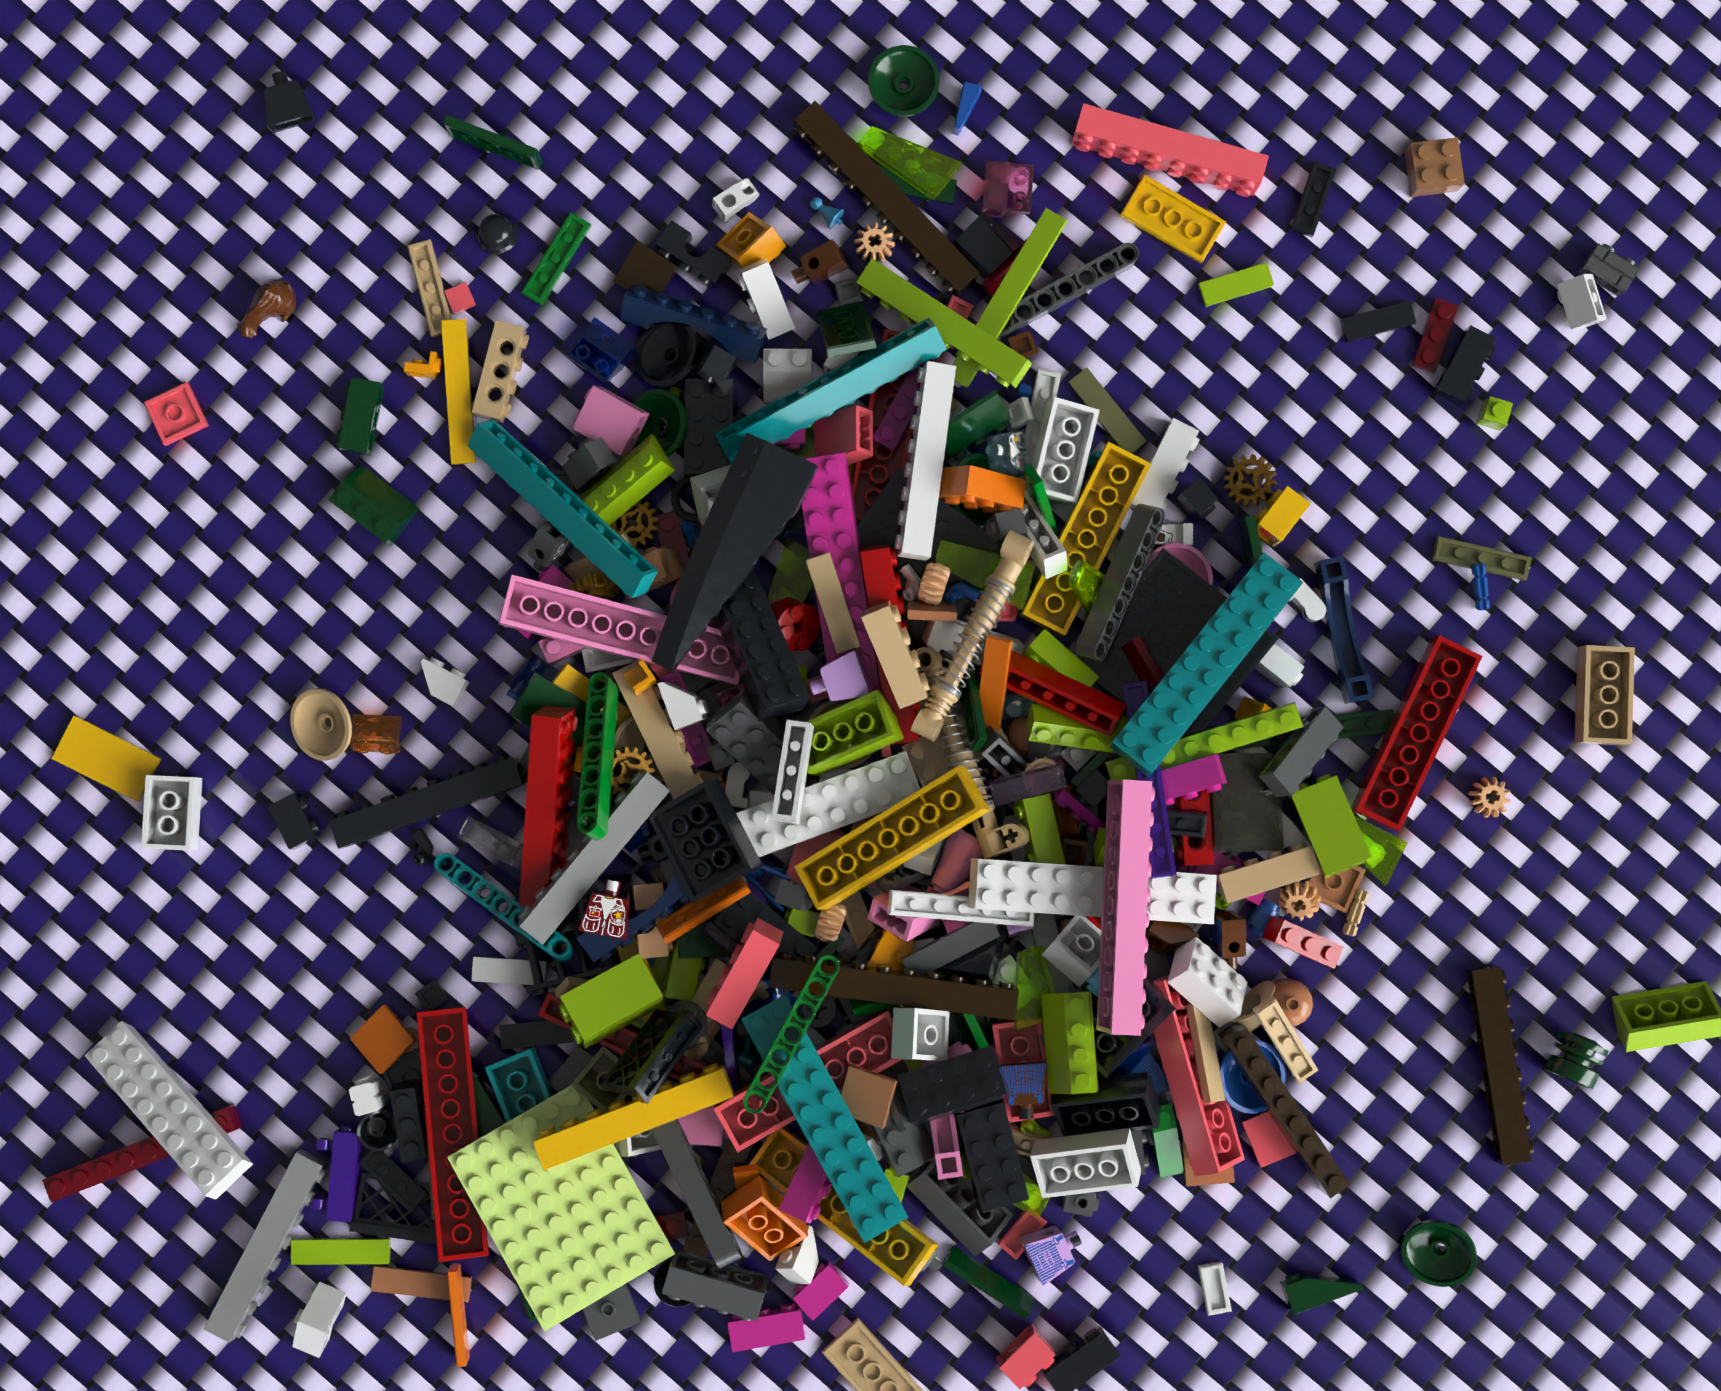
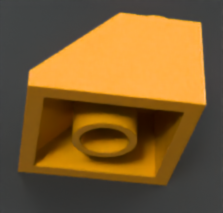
M750 212L716 244L717 248L730 258L739 269L764 258L770 263L786 247L785 243L770 225Z

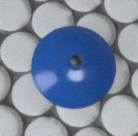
M1255 1040L1285 1085V1067L1279 1053L1268 1043ZM1227 1051L1219 1065L1225 1101L1232 1108L1244 1113L1255 1114L1267 1110L1247 1079L1242 1078L1240 1068Z

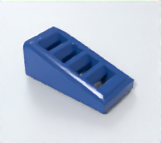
M968 82L963 83L953 130L954 135L958 136L981 95V85Z

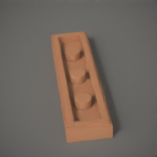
M375 1265L373 1268L371 1291L450 1300L447 1273ZM462 1275L464 1302H468L470 1298L472 1276Z

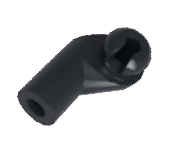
M420 829L413 834L419 845L417 854L413 857L414 863L418 866L428 864L434 850V846L423 829Z

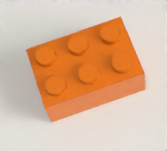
M972 465L942 468L939 498L945 499V503L951 505L962 503L966 509L977 510L982 508V512L986 514L1023 509L1026 480Z
M760 1176L721 1201L723 1223L769 1261L808 1237L806 1222L779 1210L784 1197Z

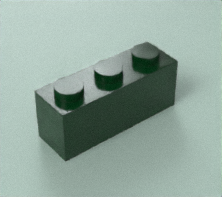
M351 377V382L347 383L345 389L347 403L346 407L342 408L340 416L341 421H343L342 429L338 430L336 436V444H338V448L343 452L365 456L372 455L384 386L380 382Z

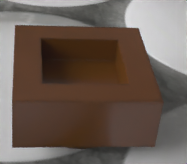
M1030 330L1007 339L1009 347L1025 358L1038 354Z

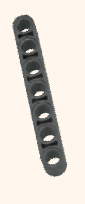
M1124 243L1023 298L1007 322L1008 328L1002 330L999 337L1003 338L1130 269L1134 266L1139 256L1138 248L1132 243ZM1129 252L1133 259L1126 261L1121 257V253ZM1100 264H1110L1112 271H1102ZM1086 274L1091 278V282L1084 284L1080 281L1079 276ZM1060 286H1067L1071 293L1062 295L1058 288ZM1046 297L1050 305L1043 307L1039 305L1037 299ZM1024 308L1029 312V316L1021 318L1017 315L1016 311Z
M1141 503L1134 508L1077 641L1076 652L1079 656L1096 661H1103L1106 658L1164 523L1165 513L1162 508Z
M675 1119L652 1128L654 1136L716 1265L722 1268L742 1258L741 1249L731 1228L723 1223L722 1209L679 1120Z

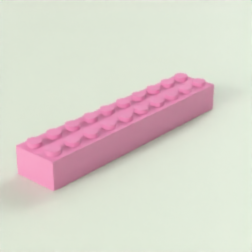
M511 575L498 624L637 661L642 658L645 663L660 666L652 662V658L667 616ZM706 626L705 632L702 636L699 635L693 642V647L675 671L733 686L738 685L740 676L720 630Z
M1108 780L1097 1030L1111 1035L1141 1036V1029L1145 1025L1142 1004L1146 1000L1143 979L1147 975L1144 954L1148 950V940L1145 938V931L1149 925V914L1146 913L1147 903L1150 900L1148 877L1151 875V863L1149 862V852H1151L1153 841L1150 837V827H1152L1154 822L1151 802H1153L1155 797V789L1152 787V781Z

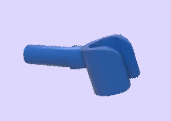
M1021 383L1017 395L1028 397L1030 401L1032 387Z

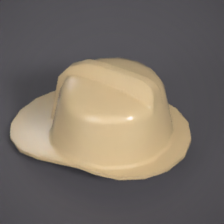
M1264 981L1252 988L1244 996L1240 1016L1230 1022L1235 1023L1238 1021L1249 1032L1258 1028L1261 1023L1252 1009L1273 996L1275 991L1274 983L1272 981Z

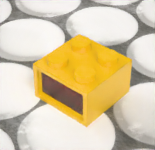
M1289 486L1283 490L1278 489L1266 502L1269 505L1268 508L1264 507L1255 516L1259 537L1270 546L1275 547L1283 541L1311 503Z

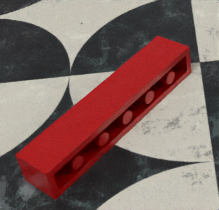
M1011 650L1007 689L1109 737L1113 735L1121 723L1127 704ZM983 661L978 672L980 676L982 675Z

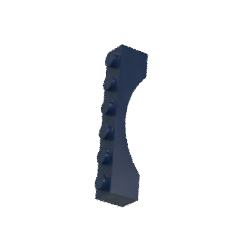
M632 284L624 294L620 320L642 327L664 321L680 322L705 331L718 340L736 358L755 364L762 354L767 328L761 327L757 323L746 322L737 319L733 315H724L715 312L712 308L700 307L692 304L690 301L670 297L666 293H657L648 290L642 285Z
M1344 556L1320 560L1314 563L1322 602L1326 606L1325 617L1344 704L1374 698L1369 673L1365 666L1354 628L1349 596V581Z
M674 870L673 877L659 900L645 912L629 919L628 939L623 940L584 932L576 939L593 962L598 963L601 961L603 964L614 956L613 951L619 946L623 949L634 941L633 936L639 931L642 934L647 932L654 926L652 922L659 916L664 919L674 911L672 908L678 902L684 904L690 898Z

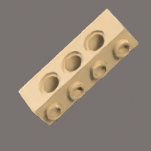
M498 320L495 321L472 409L475 417L487 420L494 419L499 423H503L504 418L509 417L511 404H509L510 395L515 394L517 381L514 379L516 372L521 371L523 358L520 356L522 349L527 348L529 335H526L527 331L524 327ZM505 345H513L514 348L510 354H502V349ZM499 368H507L506 376L502 378L496 377V372ZM493 391H501L500 399L496 401L490 400V395Z

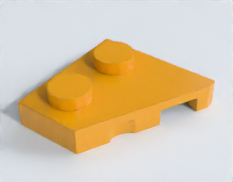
M884 929L882 937L875 946V951L870 960L867 961V967L876 968L877 964L891 966V970L901 971V968H906L901 958L913 952V939L906 942Z

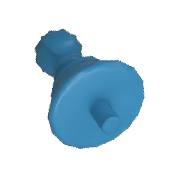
M814 197L811 200V208L821 212L829 229L833 228L836 223L839 225L843 223L840 219L844 213L843 209L825 206L819 197Z

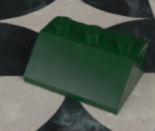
M996 390L949 420L945 446V457L948 461L953 458L955 461H958L968 454L967 449L973 445L975 448H978L987 441V436L993 432L995 435H998L1007 428L1006 424L1010 418Z
M360 466L345 478L328 499V501L389 546L393 545L420 509L364 466Z

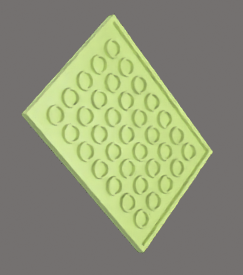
M572 1085L447 1157L544 1332L675 1254L614 1144L543 1171L533 1141L538 1137L537 1134L551 1126H554L555 1130L561 1128V1124L564 1121L574 1117L582 1120L588 1112L594 1110L589 1099Z

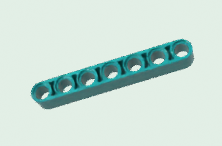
M441 853L436 857L434 861L435 869L458 889L556 961L566 962L572 958L574 954L573 946L556 930L542 945L517 925L518 916L524 909L523 906H519V903L452 854ZM448 861H452V867L447 871H443V865ZM471 875V880L468 884H461L464 876ZM490 889L489 896L480 898L481 891ZM508 902V909L505 912H499V906L502 903ZM566 944L564 953H555L558 945Z

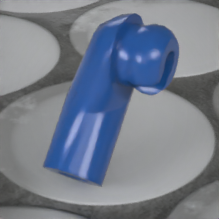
M958 582L948 586L943 597L948 603H953L962 597L975 602L980 592L963 582Z

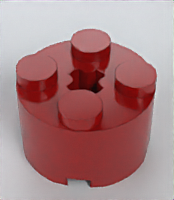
M786 597V599L774 602L771 607L789 649L793 651H806L809 649L810 645L816 640L819 628L821 627L820 617L816 610L810 605L792 597Z

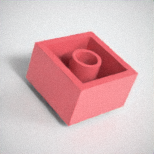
M1031 1323L996 1358L1001 1371L1021 1389L1024 1386L1029 1387L1036 1380V1374L1042 1368L1046 1370L1054 1362L1055 1359L1053 1357L1056 1354L1052 1344Z

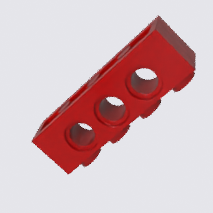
M1207 790L1197 792L1198 797L1184 800L1183 796L1174 799V809H1193L1195 811H1205L1208 814L1205 837H1199L1200 843L1197 847L1192 848L1189 846V836L1176 835V837H1180V847L1176 849L1177 860L1182 862V866L1214 864L1210 798Z

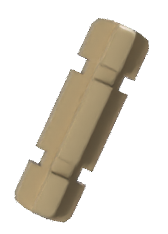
M1357 889L1354 896L1355 901L1351 903L1346 918L1348 921L1342 929L1344 934L1349 936L1356 935L1358 930L1356 926L1360 924L1365 909L1364 903L1367 902L1369 897L1367 891Z

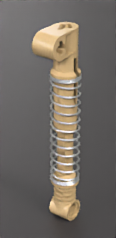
M1012 530L1007 534L1000 550L1001 559L994 572L986 578L984 583L986 586L985 590L979 591L982 595L979 600H975L977 605L975 608H971L973 611L971 616L966 617L968 622L966 625H962L964 628L962 634L958 633V636L963 639L961 643L953 642V644L958 646L956 652L949 650L954 657L952 661L947 658L944 659L949 663L947 669L940 667L945 674L943 678L938 675L936 676L941 681L932 682L930 686V697L932 698L927 699L928 703L924 705L926 709L919 711L911 731L933 742L937 738L944 723L942 717H946L947 714L945 712L950 710L948 706L951 707L962 695L957 687H965L966 684L962 679L970 678V674L966 670H974L975 667L971 662L979 661L975 653L981 654L984 652L980 645H985L986 637L989 633L992 634L991 629L997 627L996 620L1001 619L999 613L1006 610L1004 603H1009L1010 599L1008 596H1013L1014 584L1034 548L1033 540Z
M926 647L917 649L916 653L921 666L918 668L920 674L925 672L930 686L933 681H941L936 678L937 675L943 678L942 675L945 674L944 671L940 670V667H942L940 652ZM930 654L931 663L925 666L923 662L924 657ZM930 690L927 691L928 698H932L930 697ZM960 705L948 706L950 710L945 712L947 716L942 717L944 723L941 729L944 730L945 736L939 737V740L946 738L948 745L942 746V749L949 747L951 750V754L945 756V758L949 757L951 763L948 766H952L953 769L957 766L968 769L991 810L971 822L984 859H991L1025 846L1029 841L1030 835L1027 827L1023 824L1012 823L1001 827L998 826L994 814L995 805L993 800H990L992 796L986 792L989 787L984 786L983 783L986 778L980 775L983 769L978 768L979 759L974 758L976 751H971L969 745L966 746L965 743H969V741H964V739L968 735L962 736V734H967L966 731L961 732L966 727V723H958L963 718V714H955L960 709ZM1001 831L1003 836H1011L1014 832L1018 833L1015 840L1005 841L1008 848L1005 846Z

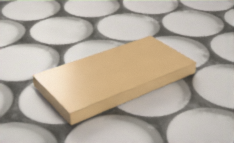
M858 1317L822 1350L826 1358L856 1391H924Z

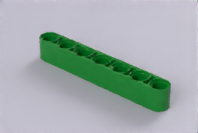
M603 672L593 674L588 682L577 814L578 830L595 841L604 838L608 831L619 691L617 683Z
M825 955L821 957L812 970L744 1096L743 1106L748 1112L753 1114L759 1113L767 1105L839 971V962L834 956ZM829 960L833 962L834 971L831 974L822 972V961ZM813 982L819 983L822 986L821 995L812 996L808 990L809 985ZM804 1004L809 1007L810 1016L808 1018L802 1019L797 1016L796 1009L799 1005ZM794 1027L797 1029L798 1038L795 1041H788L784 1037L786 1028ZM776 1049H781L786 1054V1060L782 1064H776L772 1060V1053ZM764 1072H770L774 1077V1082L769 1087H765L760 1083V1075ZM753 1094L760 1096L762 1100L761 1106L755 1110L747 1105L749 1096Z

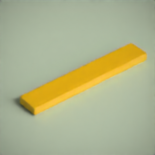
M466 319L441 320L451 464L476 463V454L467 446L474 432Z

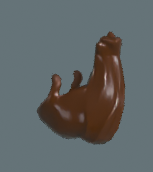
M270 279L259 287L252 302L246 309L241 323H237V328L243 337L252 339L257 335L259 325L270 317L284 314L280 321L285 322L296 308V295L289 282L284 279Z

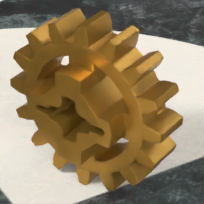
M1251 454L1250 459L1242 455L1241 462L1233 460L1234 468L1227 467L1230 476H1224V479L1229 484H1226L1224 488L1227 491H1231L1228 494L1231 499L1236 497L1235 502L1240 505L1244 501L1246 507H1250L1251 502L1259 506L1260 499L1265 502L1268 501L1267 493L1274 494L1271 486L1277 485V482L1272 478L1277 474L1275 471H1269L1273 466L1270 462L1265 464V459L1262 456L1257 460L1254 454ZM1247 466H1257L1254 469H1246ZM1239 473L1238 481L1235 483L1236 477ZM1245 474L1252 478L1255 488L1249 484ZM1265 479V484L1262 488V482ZM1247 492H1253V493H1255L1254 495H1251V496H1246V495H1245Z
M642 499L631 507L636 508L634 511L625 512L619 517L622 521L620 530L623 529L628 537L633 534L641 535L637 538H630L637 549L638 543H641L644 547L647 546L645 540L648 538L653 541L654 537L651 533L658 532V528L654 526V523L659 522V519L652 517L655 515L656 510H648L650 503L647 501L642 505ZM645 515H647L648 517L647 528L644 526L643 520L646 517ZM617 519L610 527L618 533ZM636 519L637 526H630L628 520L634 521Z
M604 572L587 573L583 576V579H575V583H570L568 588L572 591L608 600L607 598H615V594H620V590H622L612 580L607 578Z
M623 746L622 752L614 749L613 769L616 764L617 769L614 774L612 770L611 794L615 795L618 791L620 793L622 790L626 792L628 789H623L618 784L625 782L628 786H631L632 784L629 782L638 771L641 773L645 769L649 773L655 772V768L649 767V764L653 762L652 759H644L647 754L645 751H641L638 754V748L633 747L631 752H629L627 746ZM626 757H634V758L638 759L639 761H638V762L635 761L634 763H629V761H628V759H626ZM626 767L633 770L630 772V778L624 776L627 773Z

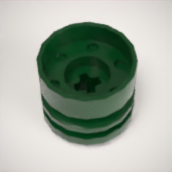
M1559 1031L1557 1037L1567 1041L1566 1046L1554 1042V1046L1563 1053L1561 1056L1549 1054L1544 1069L1567 1080L1594 1089L1599 1074L1590 1069L1591 1064L1599 1066L1604 1064L1603 1061L1594 1058L1595 1053L1607 1057L1609 1051L1592 1039L1577 1033Z

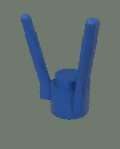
M760 858L763 866L748 874L746 880L754 884L774 906L783 912L784 907L776 903L774 897L756 879H762L766 872L791 881V877L786 875L787 870Z

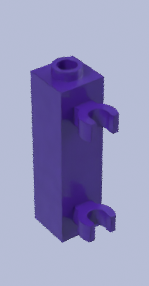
M342 1125L341 1129L334 1131L333 1139H317L316 1150H332L328 1198L315 1197L312 1199L311 1209H327L326 1221L351 1222L353 1221L358 1196L360 1164L358 1162L361 1160L362 1144L358 1139L356 1126Z

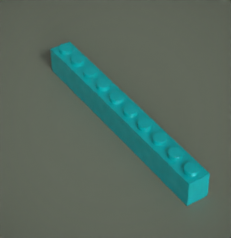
M927 318L882 342L876 348L869 349L716 432L715 435L732 464L746 433L772 444L786 440L792 433L810 427L816 420L832 415L835 410L842 406L851 405L857 398L864 394L873 393L877 390V387L895 381L901 374L917 369L925 361L936 359L947 349L935 324L930 318Z
M494 419L477 423L467 445L475 452L476 456L488 464L492 471L502 477L511 488L517 491L527 503L531 504L543 518L547 519L559 533L563 534L575 548L579 549L589 558V561L603 571L606 577L618 585L626 595L634 598L647 593L658 570Z

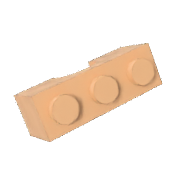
M663 883L633 885L634 911L648 910L655 904L667 889L663 888ZM660 916L655 919V924L662 920ZM655 925L649 933L637 934L638 953L642 959L668 957L669 951H673V943L666 944Z

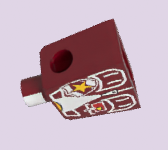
M606 879L604 893H592L579 926V931L623 940L628 939L629 898L619 896L621 882Z

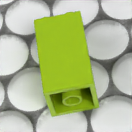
M1330 774L1317 778L1316 784L1309 787L1307 783L1300 785L1299 790L1290 797L1308 841L1313 847L1324 878L1368 862L1372 858L1337 775L1331 777Z
M638 953L560 996L561 1004L558 1007L565 1023L570 1022L572 1024L570 1027L571 1034L577 1045L582 1043L586 1049L662 1007L663 995Z

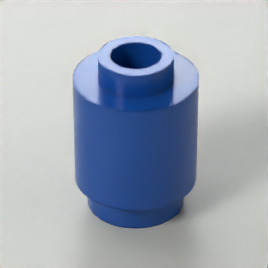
M1263 898L1261 903L1256 905L1247 920V923L1250 924L1249 929L1262 936L1270 916H1279L1278 911L1280 907Z

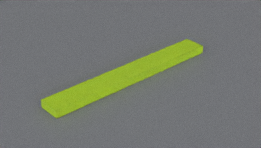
M1047 208L1044 210L977 322V327L996 339L999 337L1068 222L1067 219ZM957 356L952 364L956 366L954 381L968 388L979 370L976 368L978 363L972 359L966 362Z

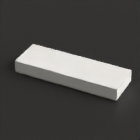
M473 957L471 981L534 985L529 960ZM539 961L543 981L545 982L547 961Z

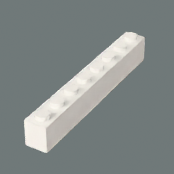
M927 361L923 368L920 367L918 371L917 382H920V390L916 391L914 406H917V413L913 415L911 421V429L914 430L913 439L909 440L907 450L911 457L910 463H906L904 477H908L907 486L903 487L901 501H904L903 511L900 510L898 516V525H901L900 535L897 534L895 539V549H898L897 556L922 561H926L931 557L956 366Z

